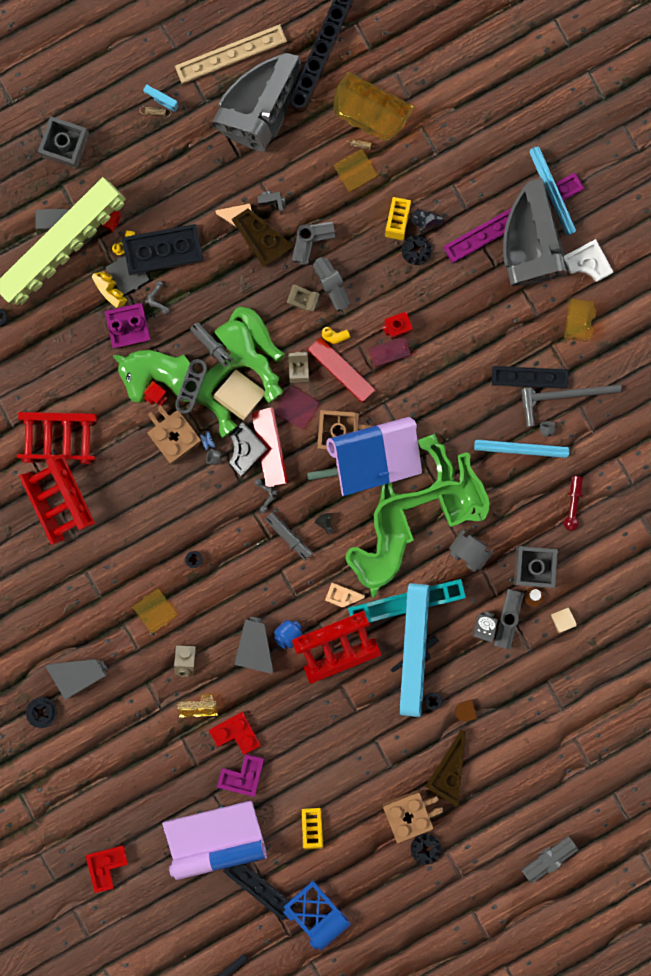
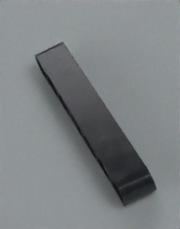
M333 0L291 96V105L294 111L301 113L308 108L352 7L353 0H348L347 2ZM335 13H339L342 15V17L340 19H334L332 15ZM327 30H332L334 32V35L327 36L325 35V32ZM320 47H324L327 49V51L321 54L317 51V49ZM312 64H317L320 68L313 71L309 67ZM305 81H309L312 83V86L305 88L302 84ZM301 98L305 102L302 105H297L295 100Z

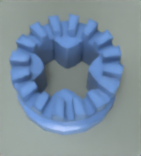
M206 432V435H200L206 451L209 450V447H215L209 432Z

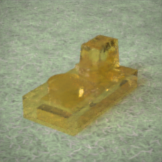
M212 693L201 694L200 702L192 700L177 702L179 717L218 715L217 703L214 701Z

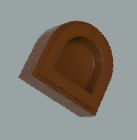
M472 700L461 702L456 706L455 714L459 720L470 721L477 719Z

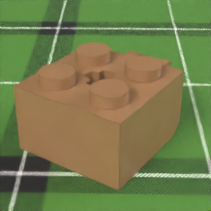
M160 405L157 408L161 415L165 417V420L159 423L156 416L149 413L148 416L156 426L147 433L169 463L173 465L201 444L202 441L178 410L169 416ZM173 433H179L180 435L178 436L179 440L177 442L174 440H170V438H172L171 435Z
M320 410L317 450L328 451L327 440L336 437V434L332 432L336 430V427H340V430L344 432L343 434L373 426L358 425L359 413Z
M417 790L382 804L397 843L433 829L429 818L442 813V807L427 812L425 806L436 803L439 800L437 796L422 801ZM406 812H409V815L413 814L409 821L403 819Z

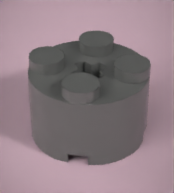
M462 529L449 547L451 550L450 555L458 561L460 559L466 561V566L474 572L477 569L481 570L494 551L492 549L487 551L486 544L470 533L466 536L464 534L465 530Z

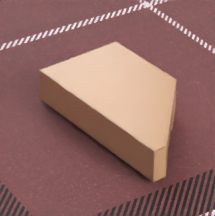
M250 204L216 210V214L235 226L231 219L247 208L251 210Z
M332 583L325 601L345 607L364 599L365 596Z

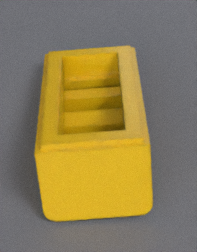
M392 198L385 237L404 240L411 200ZM395 205L406 207V210L395 208ZM394 213H396V214H401V215H404V217H402V216H397V215H393V214H394ZM392 221L402 222L403 224L392 223Z
M321 808L302 809L304 850L323 849ZM306 815H317V818L306 819ZM307 823H318V826L307 827ZM307 831H318V834L307 835ZM308 839H318V842L308 843Z

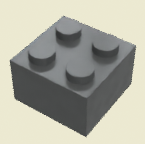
M50 116L38 153L44 159L77 169L89 137V132L87 128Z
M516 547L514 585L555 588L558 549Z

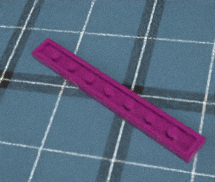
M575 172L555 183L563 201L584 190ZM512 208L443 246L451 263L457 262L503 236Z

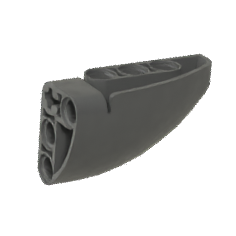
M289 53L281 54L258 64L242 75L219 101V109L212 121V126L232 140L251 149L264 152L271 138L277 136L289 108L291 96L301 70L299 56Z
M542 178L532 180L524 186L512 206L506 223L503 255L511 286L534 284L567 275L562 244Z

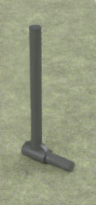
M621 385L535 393L532 388L521 389L527 427L534 426L532 407H534L536 401L621 392Z

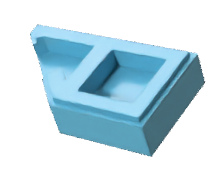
M147 84L143 89L144 93L153 97L160 105L173 112H176L178 109V102Z

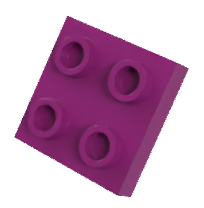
M142 303L105 311L113 349L151 341Z

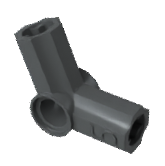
M333 222L300 226L297 231L292 262L308 265L313 242L335 239ZM303 231L311 233V237L308 239H303L300 235Z
M320 257L316 259L313 267L325 292L329 295L336 310L345 309L351 302L343 287L344 282L339 272L334 270L327 258Z

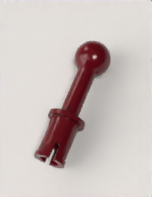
M572 476L570 492H568V495H571L569 515L563 523L568 531H575L579 526L576 514L579 497H583V494H581L583 477Z

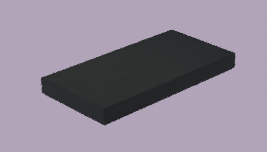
M196 224L121 237L129 276L204 262Z

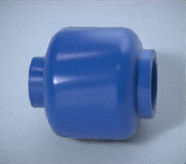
M289 620L283 621L274 631V640L283 649L293 648L292 640L302 636L301 625L295 620L293 622Z

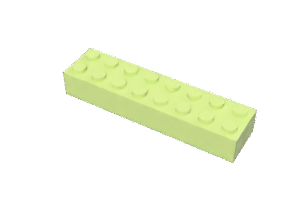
M102 177L0 278V294L8 303L14 305L24 304L29 299L28 295L32 291L35 292L43 285L42 281L45 278L52 277L56 272L55 269L60 264H65L70 258L69 255L73 251H78L83 246L82 242L87 237L91 238L97 232L96 228L100 223L104 225L111 218L109 215L114 210L118 211L123 207V202L126 198L109 181Z

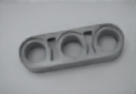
M193 360L188 367L176 400V409L181 413H190L196 404L208 369L205 362L201 360ZM197 363L203 365V371L200 374H195L193 371V367ZM191 381L197 385L194 392H189L186 388L187 384ZM186 399L190 402V407L184 411L180 408V403Z

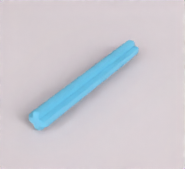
M534 147L529 153L540 177L544 181L548 196L567 236L576 232V229L540 147Z
M476 440L474 443V449L477 451L563 458L569 456L568 447Z

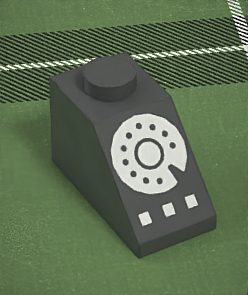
M485 611L482 614L477 613L471 636L493 642L497 619L493 618L494 614Z

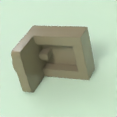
M292 285L287 303L304 311H314L319 304L320 294L297 285Z
M289 353L290 383L309 382L308 353Z
M176 646L175 675L181 677L194 676L196 647Z

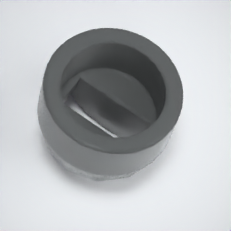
M551 421L542 422L540 424L541 434L545 437H548V434L553 436L555 433V423Z
M210 449L206 456L207 464L218 465L222 461L220 460L222 454L217 450Z

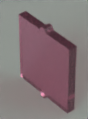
M290 386L285 396L281 397V402L275 413L303 430L309 419L313 418L312 414L319 405V402Z

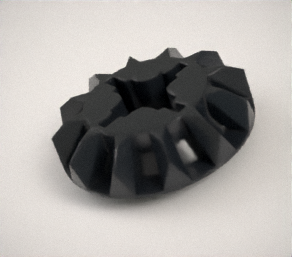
M411 235L404 241L401 252L404 260L409 264L422 265L429 260L432 248L427 238L420 235ZM414 243L417 247H424L420 250V257L416 252H411L414 249Z
M39 697L33 699L28 704L26 718L32 726L46 728L55 721L57 715L56 705L50 699ZM46 706L45 713L47 716H41L37 720L39 713L36 709H42Z
M420 834L411 843V855L416 862L422 865L433 864L439 859L441 844L431 834ZM422 842H424L427 847H432V849L429 850V857L426 855L425 852H420V850L423 849Z

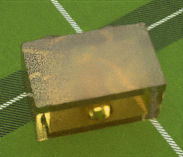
M570 299L564 339L587 342L589 337L592 338L594 326H591V321L596 316V307H593L594 302Z

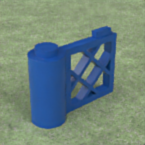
M313 880L284 905L286 910L283 913L290 921L295 919L311 938L309 943L315 950L320 949L322 951L351 925L347 917L333 904ZM312 887L318 892L317 900L306 899V892ZM295 902H304L303 913L294 912L290 906ZM306 903H317V914L305 913ZM319 903L328 904L332 910L328 914H319ZM305 916L316 917V924L310 930L304 924Z

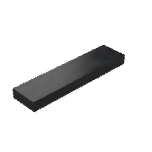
M492 366L491 386L568 389L569 369Z
M242 864L223 870L228 877L282 921L287 917L283 913L286 910L284 905L290 900L249 866ZM292 904L290 908L293 909L295 904Z

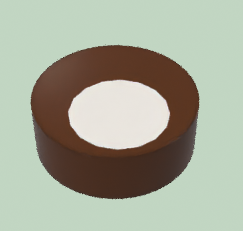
M531 587L524 592L523 599L527 605L535 607L541 604L543 594L540 589Z

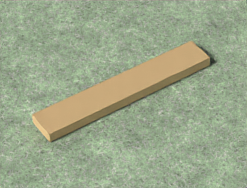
M279 24L178 64L175 68L182 85L285 45L287 40Z

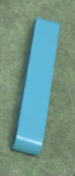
M409 583L407 592L400 715L420 717L422 712L430 591L429 585Z

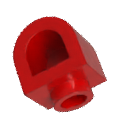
M154 381L143 392L146 395L144 399L152 405L156 403L159 406H163L168 400L167 396L169 393Z

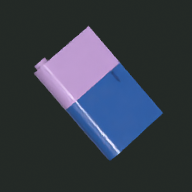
M411 417L332 437L327 440V450L332 457L336 458L342 496L422 473L416 434L417 425Z

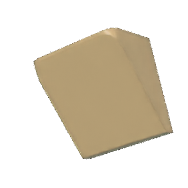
M569 608L551 614L558 633L577 626Z

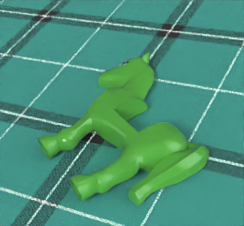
M241 306L233 311L228 322L214 331L231 353L230 356L233 358V362L231 364L228 360H225L229 364L228 367H223L219 362L207 371L196 403L206 406L216 414L220 424L219 433L222 438L230 434L238 426L231 420V411L215 400L212 392L234 369L247 366L260 376L265 387L264 397L268 404L283 394V390L278 385V376L271 371L267 358L256 353L255 348L257 347L265 352L277 363L285 357V354L274 346L268 328L254 310ZM241 318L243 322L237 321V319ZM144 350L131 353L127 357L113 355V358L119 363V375L126 386L129 398L135 403H143L145 401L144 397L146 395L143 392L149 386L152 378L165 384L178 397L190 365L184 354L175 358L160 352ZM191 381L187 384L186 388L189 392H194L197 385Z
M436 434L418 440L420 447L427 450L435 460L437 466L436 482L429 489L406 494H395L392 489V482L381 485L379 503L374 512V527L378 537L377 553H367L358 547H352L346 554V562L356 573L359 581L367 588H370L372 598L377 595L380 586L386 585L393 579L400 568L406 544L414 540L404 515V510L438 498L450 527L460 524L465 520L482 521L488 514L490 502L482 482L471 469L470 454L463 453L458 455L460 482H456L453 478L455 466L447 458L444 444L438 443ZM474 507L476 512L474 514H471Z

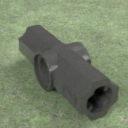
M507 589L502 613L499 617L500 622L494 646L511 649L524 593ZM507 614H511L514 618L513 623L510 625L504 622V617Z
M567 836L553 847L543 850L534 861L521 870L529 882L533 884L546 873H551L559 868L562 862L576 853L578 849L570 837Z

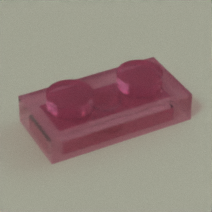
M405 337L368 349L374 367L411 356Z

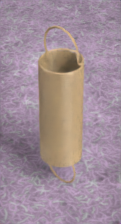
M145 107V114L166 116V109Z
M358 139L349 141L351 146L371 149V142Z

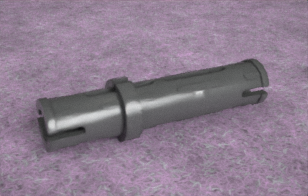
M195 323L194 325L198 330L192 326L190 331L210 351V355L217 358L223 367L229 366L225 360L232 364L233 358L224 350V346L217 343L200 323Z
M271 512L265 518V521L290 545L289 548L297 552L304 561L311 556L313 552L274 512Z

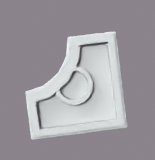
M596 239L563 256L565 266L570 275L585 273L591 276L595 282H598L614 273Z

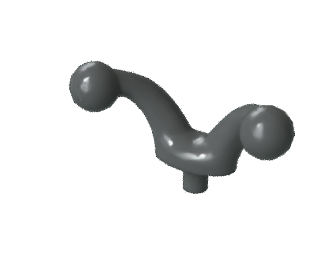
M157 281L155 289L148 294V299L145 300V303H149L151 307L162 309V313L167 315L169 308L154 301V296L163 286L162 281Z
M257 478L254 481L255 485L266 490L270 495L264 505L260 507V511L266 513L267 506L276 499L278 490L275 491L273 487H266V485L262 484L261 479Z

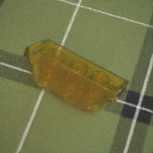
M347 72L335 91L333 103L336 116L344 119L351 126L359 127L368 135L376 136L383 141H388L395 137L402 130L415 108L413 105L350 72Z

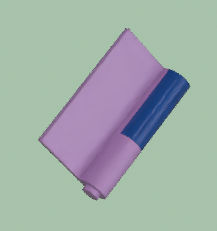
M252 800L162 823L173 858L169 871L171 877H175L176 880L267 858L265 844Z

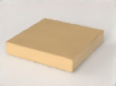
M235 370L214 394L213 398L244 421L264 397L265 391Z

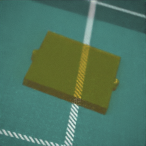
M362 149L333 165L340 177L339 180L344 183L348 192L355 190L378 176L371 165L372 161L368 160Z
M159 588L148 596H143V599L133 606V609L152 634L162 626H167V623L178 615Z

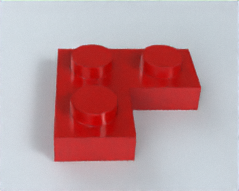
M243 711L208 730L217 747L235 738L243 755L261 746Z
M124 845L85 855L94 893L114 889L110 869L129 864Z

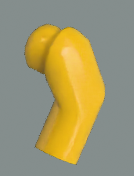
M126 231L125 237L135 235V232ZM122 242L115 243L112 246L113 252L117 255L124 254Z
M325 327L322 330L324 340L332 344H338L350 339L347 329L339 333L331 330L330 327Z

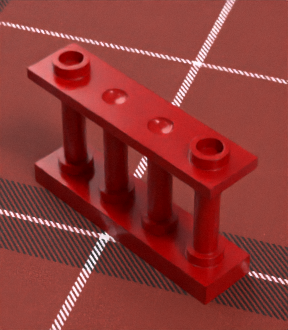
M18 412V420L24 421L23 424L25 425L24 454H17V458L22 459V463H34V460H47L50 457L57 456L51 455L52 426L54 422H62V426H64L63 456L65 460L80 461V464H91V461H96L97 457L90 456V426L93 423H98V415ZM35 422H43L44 455H32L33 425H35ZM73 423H81V426H83L82 456L70 455L71 426H73Z
M63 454L47 459L46 462L49 467L35 475L33 471L19 475L22 486L26 490L51 545L64 541L63 533L76 526L78 530L95 524ZM53 474L57 484L42 492L38 482ZM61 491L65 502L50 509L46 499ZM69 509L73 520L59 527L54 516Z
M364 611L292 640L297 655L303 653L308 665L303 668L310 684L381 656L375 638L369 640L365 631V627L370 626ZM358 631L362 643L351 647L347 634ZM339 638L344 650L333 655L328 642ZM321 645L326 658L315 662L310 649Z

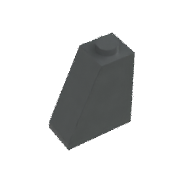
M250 616V620L245 619L234 665L272 674L273 664L265 623H261L262 619Z
M98 659L52 663L46 666L65 700L107 676L106 671L108 670L105 663Z

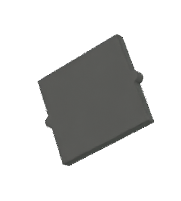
M125 256L122 258L118 257L117 261L106 267L113 281L116 282L117 288L123 293V296L134 289L138 290L139 286L150 281L146 273L129 276Z

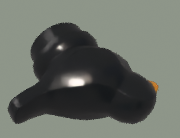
M416 209L411 223L419 226L420 233L423 234L424 231L441 226L444 223V217L432 211L425 212L423 209Z

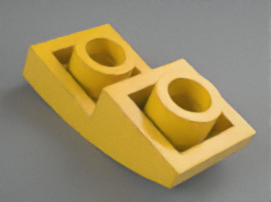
M98 272L92 275L97 288L116 308L125 305L127 299L123 297L122 292L113 289L116 282L112 280L111 275L106 272Z

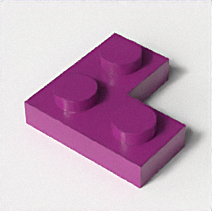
M245 754L241 772L222 768L217 788L255 797L264 758Z

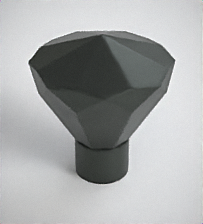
M330 513L321 514L314 521L316 525L325 529L327 535L334 532L331 526L332 516Z

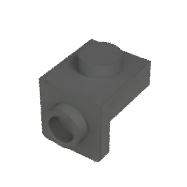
M265 191L260 196H257L259 207L278 204L280 215L284 214L283 209L286 208L285 198L280 196V192L272 193V191Z

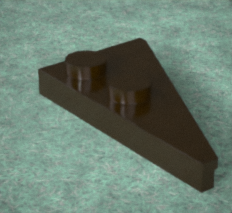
M460 729L425 785L426 788L456 807L459 805L465 731Z

